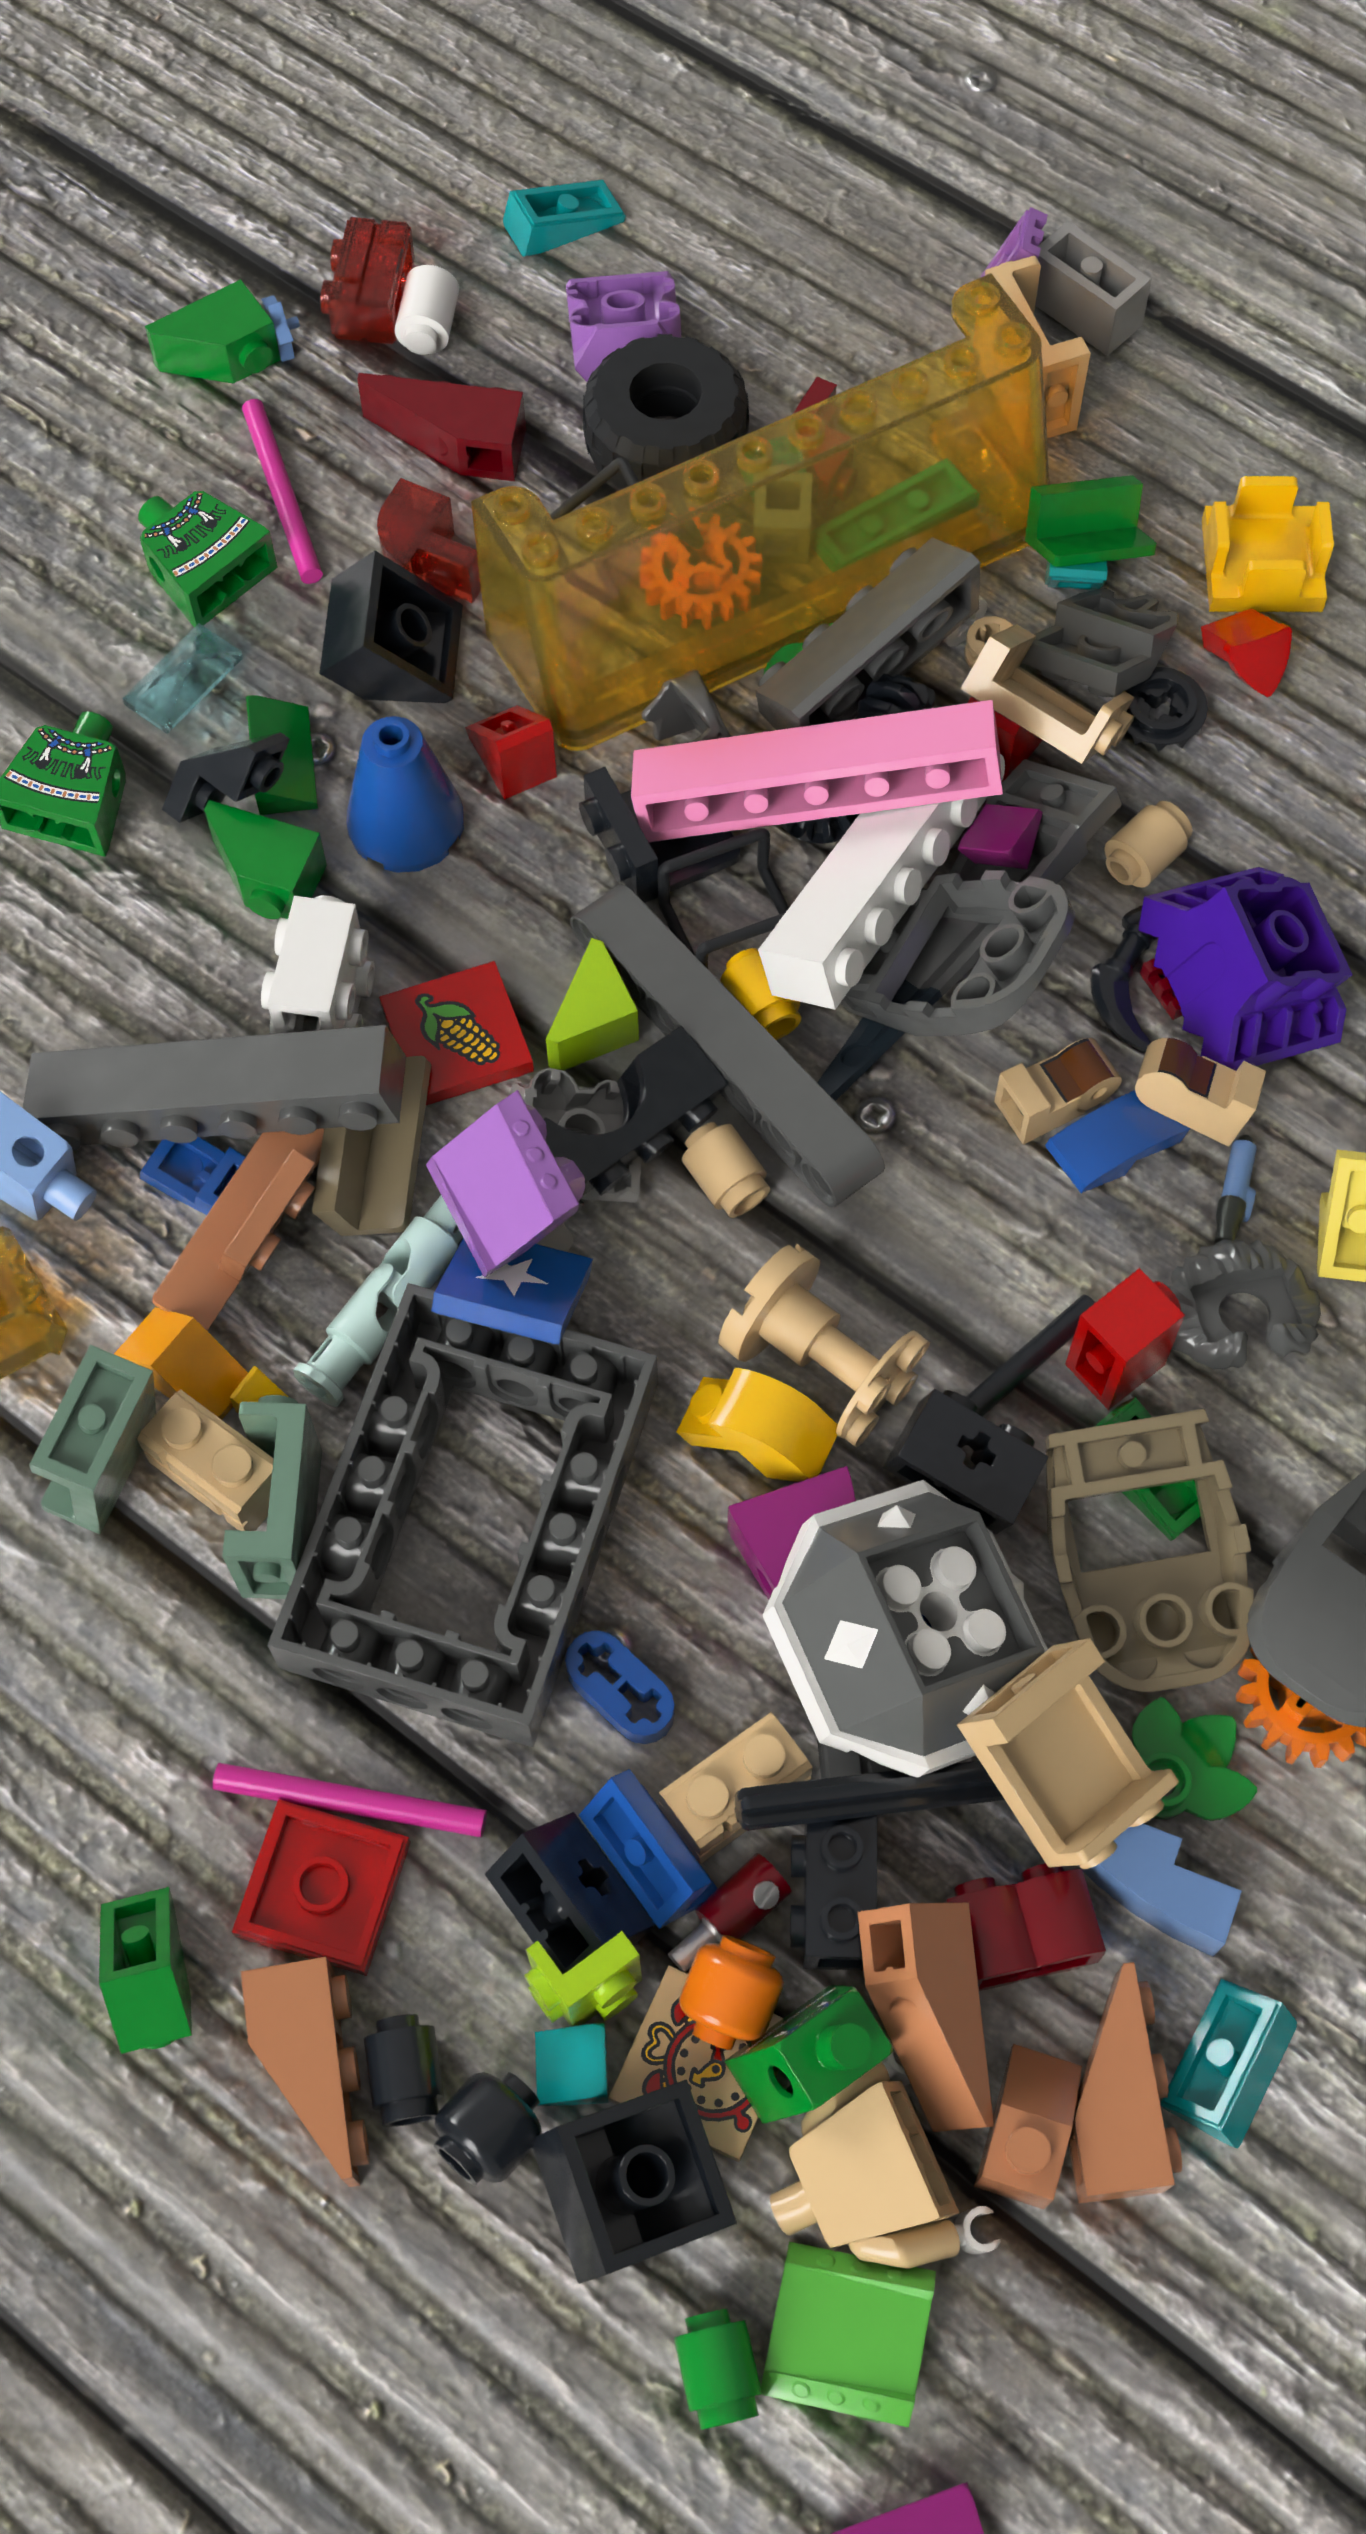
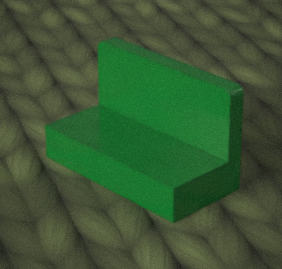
M1133 475L1031 487L1025 542L1055 567L1155 555L1157 544L1137 527L1143 483Z

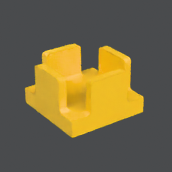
M1244 476L1240 479L1234 504L1227 506L1226 501H1214L1213 506H1205L1202 516V531L1209 612H1242L1251 608L1258 612H1323L1327 600L1325 574L1334 547L1330 503L1317 502L1316 506H1293L1298 491L1297 478L1294 476Z

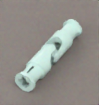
M440 1195L424 1217L416 1216L386 1253L382 1263L370 1273L326 1328L328 1337L307 1364L299 1362L294 1368L293 1376L307 1391L324 1403L338 1407L343 1400L342 1390L363 1364L371 1365L382 1351L407 1284L410 1283L429 1289L449 1266L459 1247L458 1243L463 1236L442 1195ZM377 1302H381L389 1309L383 1316L377 1319Z

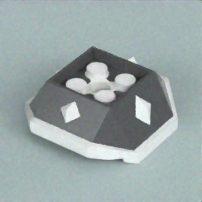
M924 1480L812 1515L802 1524L785 1563L778 1586L774 1588L763 1613V1618L819 1743L846 1753L852 1750L880 1765L916 1778L975 1756L976 1754L959 1730L957 1724L1048 1650L1024 1600V1583L1011 1573L993 1533L986 1528L980 1513L949 1500ZM921 1614L924 1615V1616L927 1618V1620H928L929 1623L931 1624V1627H929V1626L925 1623V1621L923 1620Z

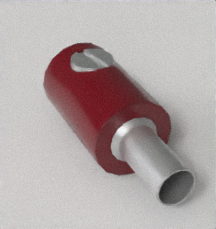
M756 1853L695 1909L702 1923L668 1953L669 1957L681 1971L686 1972L692 1966L695 1955L701 1946L720 1942L723 1935L741 1940L791 1894L790 1886L765 1857Z

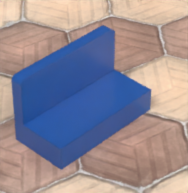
M630 1769L611 1777L578 1815L659 1929L694 1911L717 1890L716 1885Z

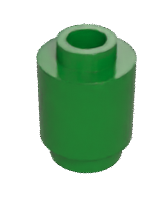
M728 2308L686 2318L687 2334L674 2337V2343L689 2412L697 2411L700 2429L705 2430L759 2416L755 2396L762 2395L746 2320L731 2323Z

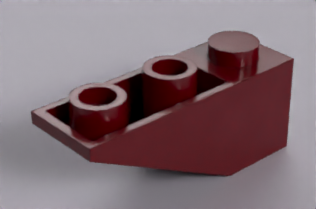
M358 374L357 381L364 418L459 475L515 481L526 432L523 392L506 390L499 387L487 388L453 384L446 381L401 378L393 375Z

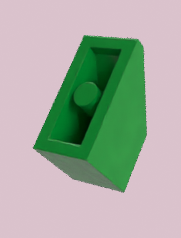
M241 279L145 326L154 365L159 372L234 384L254 373L263 371L268 366L281 360L274 323Z
M208 800L204 811L213 842L245 907H249L253 912L267 919L275 920L280 917L288 919L294 896L312 898L327 866L320 833Z
M169 1887L101 1904L99 1985L121 2054L143 2048H162L177 2039L192 2036L191 1993L173 1898Z

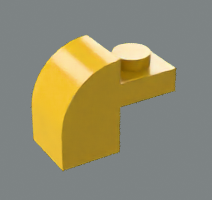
M734 1368L730 1379L702 1378L676 1432L691 1446L738 1451L766 1478L801 1482L820 1474L837 1438L836 1429L838 1424L815 1402L791 1386L755 1371Z

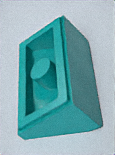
M1221 1979L1168 2086V2097L1162 2098L1160 2106L1217 2140L1234 2148H1239L1293 2037L1297 2021L1282 2002Z

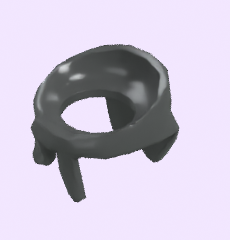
M696 669L686 672L681 677L664 682L657 697L641 713L643 720L654 723L653 736L659 741L695 728L702 735L692 742L732 737L724 725L718 708L699 671Z

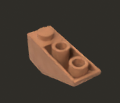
M908 1903L858 1912L865 1987L932 2131L940 2132L994 2127L969 1903Z
M327 1957L241 1971L248 2044L340 2178L349 2187L360 2186L358 2166L370 2164V2154L364 2119L352 2121L349 2092L361 2090V2079L355 2046L346 2048L343 2046L340 2020L352 2018V2005L347 1976H335L334 1968Z
M1134 1962L1124 1963L1113 1978L1078 2089L1073 2127L1068 2143L1078 2204L1164 2193L1175 2185L1173 2173L1182 2171V2156L1178 2135L1174 2127L1164 2128L1159 2098L1168 2097V2079L1165 2063L1160 2053L1151 2054L1146 2025H1153L1155 2023L1153 1996L1148 1981L1138 1982Z

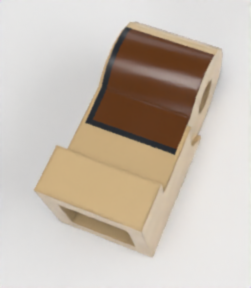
M1084 1038L1066 1046L1056 1055L1025 1068L1023 1063H1020L1001 1072L994 1102L1024 1145L1085 1114L1086 1110L1105 1101L1119 1088L1122 1078L1097 1041L1093 1038Z
M1161 1038L1147 1046L1135 1085V1091L1139 1100L1150 1109L1229 1147L1256 1111L1266 1071L1246 1061H1243L1237 1071L1205 1056H1198L1193 1047L1182 1040Z

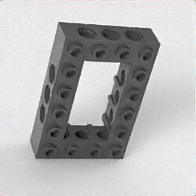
M408 1283L268 1642V1647L280 1669L534 1748L658 1386L657 1355L568 1329L565 1330L560 1343L555 1345L436 1314L431 1311L435 1291ZM454 1388L564 1420L561 1429L562 1449L550 1482L543 1480L539 1491L541 1508L529 1542L522 1541L517 1553L520 1567L507 1604H499L495 1615L494 1631L497 1640L495 1651L463 1642L460 1633L447 1630L445 1636L398 1622L395 1613L385 1610L381 1611L380 1616L370 1613Z

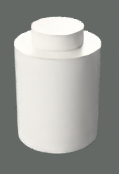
M420 265L411 269L407 274L395 324V335L398 341L413 353L420 355L434 354L442 351L448 344L459 295L458 281L450 272L434 265Z

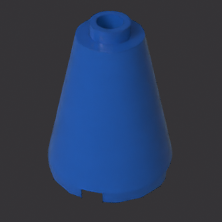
M397 716L381 718L373 722L365 730L362 737L346 813L349 838L360 856L366 860L369 857L374 861L382 863L385 870L392 872L421 871L440 863L449 855V848L458 836L460 839L464 830V811L460 796L420 729L412 721Z

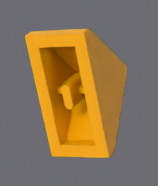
M156 1307L114 1353V1355L152 1370L154 1388L169 1399L175 1392L181 1389L221 1420L233 1408L230 1396L248 1374L194 1317L172 1311H163Z

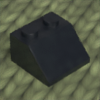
M373 551L331 580L319 674L364 700L447 703L453 699L463 604L379 552Z
M687 2079L557 2126L536 2136L533 2150L578 2284L608 2275L737 2224Z

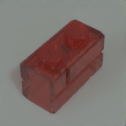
M350 217L347 220L343 239L333 240L331 269L334 277L333 281H323L320 302L322 314H329L332 334L336 338L361 341L362 337H364L368 342L393 344L396 341L395 324L407 274L413 269L415 260L412 231L407 222L382 220L381 224H378L375 219Z

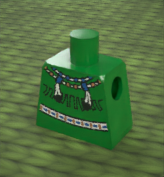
M204 491L193 492L175 507L171 506L162 497L154 496L148 499L139 511L138 520L146 528L140 536V541L147 566L157 582L197 630L278 568L270 531Z
M86 711L80 714L72 732L47 725L37 727L0 777L1 828L106 857L126 783V773L118 748L111 742H108L113 731L112 724L100 714Z
M829 1985L769 2028L761 2039L751 2041L724 2062L760 2121L764 2124L813 2111L822 2106L887 2058L894 2050L856 1988ZM773 2066L779 2068L788 2077L790 2086L786 2089L777 2081Z

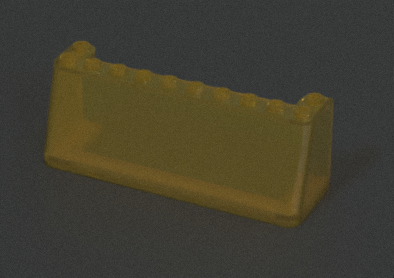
M992 273L961 286L953 296L951 315L955 324L965 335V338L555 520L551 518L540 499L532 491L523 487H503L471 501L486 635L534 711L549 718L556 744L568 750L582 751L648 722L642 719L641 713L657 697L663 683L670 679L681 677L692 669L699 671L709 693L765 668L769 660L780 648L791 643H804L808 635L818 626L824 623H834L847 612V604L859 590L867 585H871L873 588L890 574L892 564L904 551L911 547H915L918 550L931 538L972 553L980 561V568L1030 546L1025 542L1031 487L1050 485L1042 343L1036 330Z

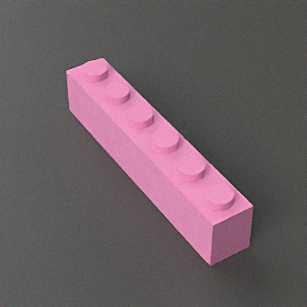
M993 700L634 750L631 799L638 825L648 842L1003 794L1000 749Z

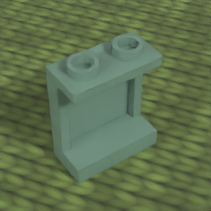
M90 1344L29 1464L32 1473L51 1480L41 1500L44 1511L101 1534L142 1451L137 1437L141 1430L156 1415L152 1370Z
M266 1395L260 1397L258 1402H241L238 1417L247 1439L274 1458L266 1531L225 1530L222 1557L242 1598L286 1599L316 1521L322 1448L306 1404H300L295 1399L287 1396Z

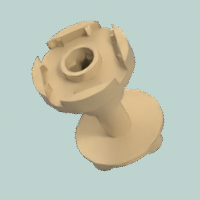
M796 1243L795 1248L789 1244L774 1254L746 1286L744 1291L750 1294L751 1297L745 1305L743 1315L735 1309H731L719 1334V1346L742 1362L754 1358L769 1344L773 1345L800 1367H804L812 1360L816 1361L855 1391L839 1420L836 1434L846 1439L853 1446L858 1447L875 1428L879 1420L876 1412L882 1405L888 1401L896 1406L908 1394L918 1377L912 1369L922 1359L930 1342L921 1334L912 1330L902 1336L878 1360L838 1330L840 1314L809 1292L818 1274L820 1260Z

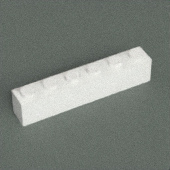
M1000 754L1001 777L1003 779L1005 771V761L1003 756ZM988 796L859 814L758 949L772 996L836 1010L851 987H854L860 981L863 970L879 948L888 942L894 927L909 906L918 900L922 888L934 871L946 861L950 849L962 832L973 823L977 811Z

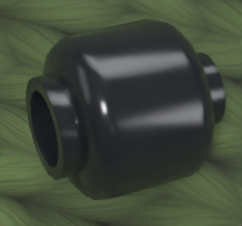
M508 2072L502 2080L489 2073H476L469 2077L437 2113L435 2127L440 2138L434 2143V2148L443 2160L470 2184L477 2185L481 2179L491 2183L502 2182L509 2177L532 2151L536 2136L542 2134L539 2119L533 2112L540 2101L536 2094L513 2073Z

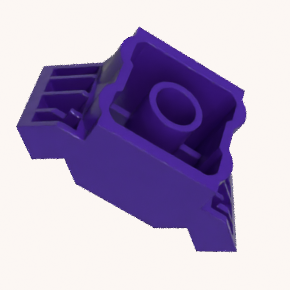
M1256 867L1144 897L1138 931L1158 937L1154 967L1163 970L1181 1007L1180 1011L1184 1017L1182 1030L1203 1037L1201 1057L1205 1056L1237 1071L1243 1061L1259 1066L1341 1042L1347 1009L1337 987L1353 974L1310 883H1300L1296 879L1285 877L1284 874Z

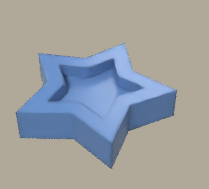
M275 295L262 298L264 310L274 323L281 361L294 359L293 338L290 330L300 327L298 317L286 319L282 304L277 302Z

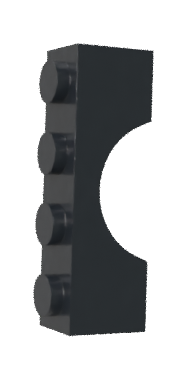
M682 1025L638 1054L618 1079L617 1084L623 1101V1122L619 1129L604 1134H584L571 1131L547 1117L544 1118L547 1128L545 1141L553 1156L565 1157L574 1161L584 1175L585 1190L583 1195L595 1188L600 1196L605 1194L630 1173L626 1167L627 1164L637 1157H640L645 1164L649 1163L674 1142L670 1134L681 1126H684L691 1133L718 1111L713 1101L727 1086L728 1082ZM581 1199L578 1201V1202H579V1207H578L577 1212H578V1211L583 1207V1205H584V1202H583Z

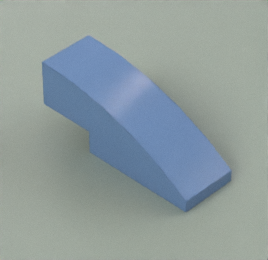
M1144 1823L1136 1827H1128L1114 1840L1117 1844V1849L1110 1857L1092 1868L1082 1869L1096 1885L1127 1910L1171 1938L1212 1957L1225 1945L1242 1891L1174 1865L1183 1838Z

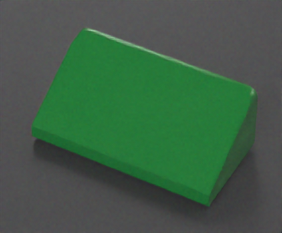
M258 695L246 696L249 740L280 732L290 739L281 760L284 764L281 777L269 791L254 794L259 814L267 815L318 809L309 708Z

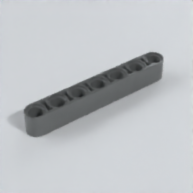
M620 884L571 917L572 929L585 950L591 938L603 941L633 1002L665 1036L682 1025L728 1082L720 1094L825 1205L831 1208L836 1207L884 1172V1160L869 1136L630 888Z

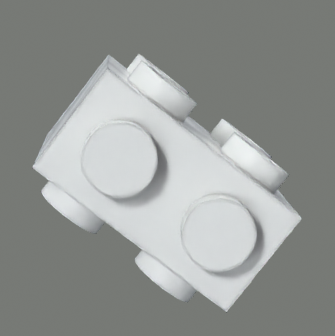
M325 895L315 898L294 896L289 918H281L276 929L275 953L279 955L275 972H267L262 984L261 1005L263 1009H268L270 1012V1034L363 1027L362 1014L357 1013L361 997H370L372 993L375 963L366 958L369 943L368 930L360 929L355 904L345 903L341 899Z

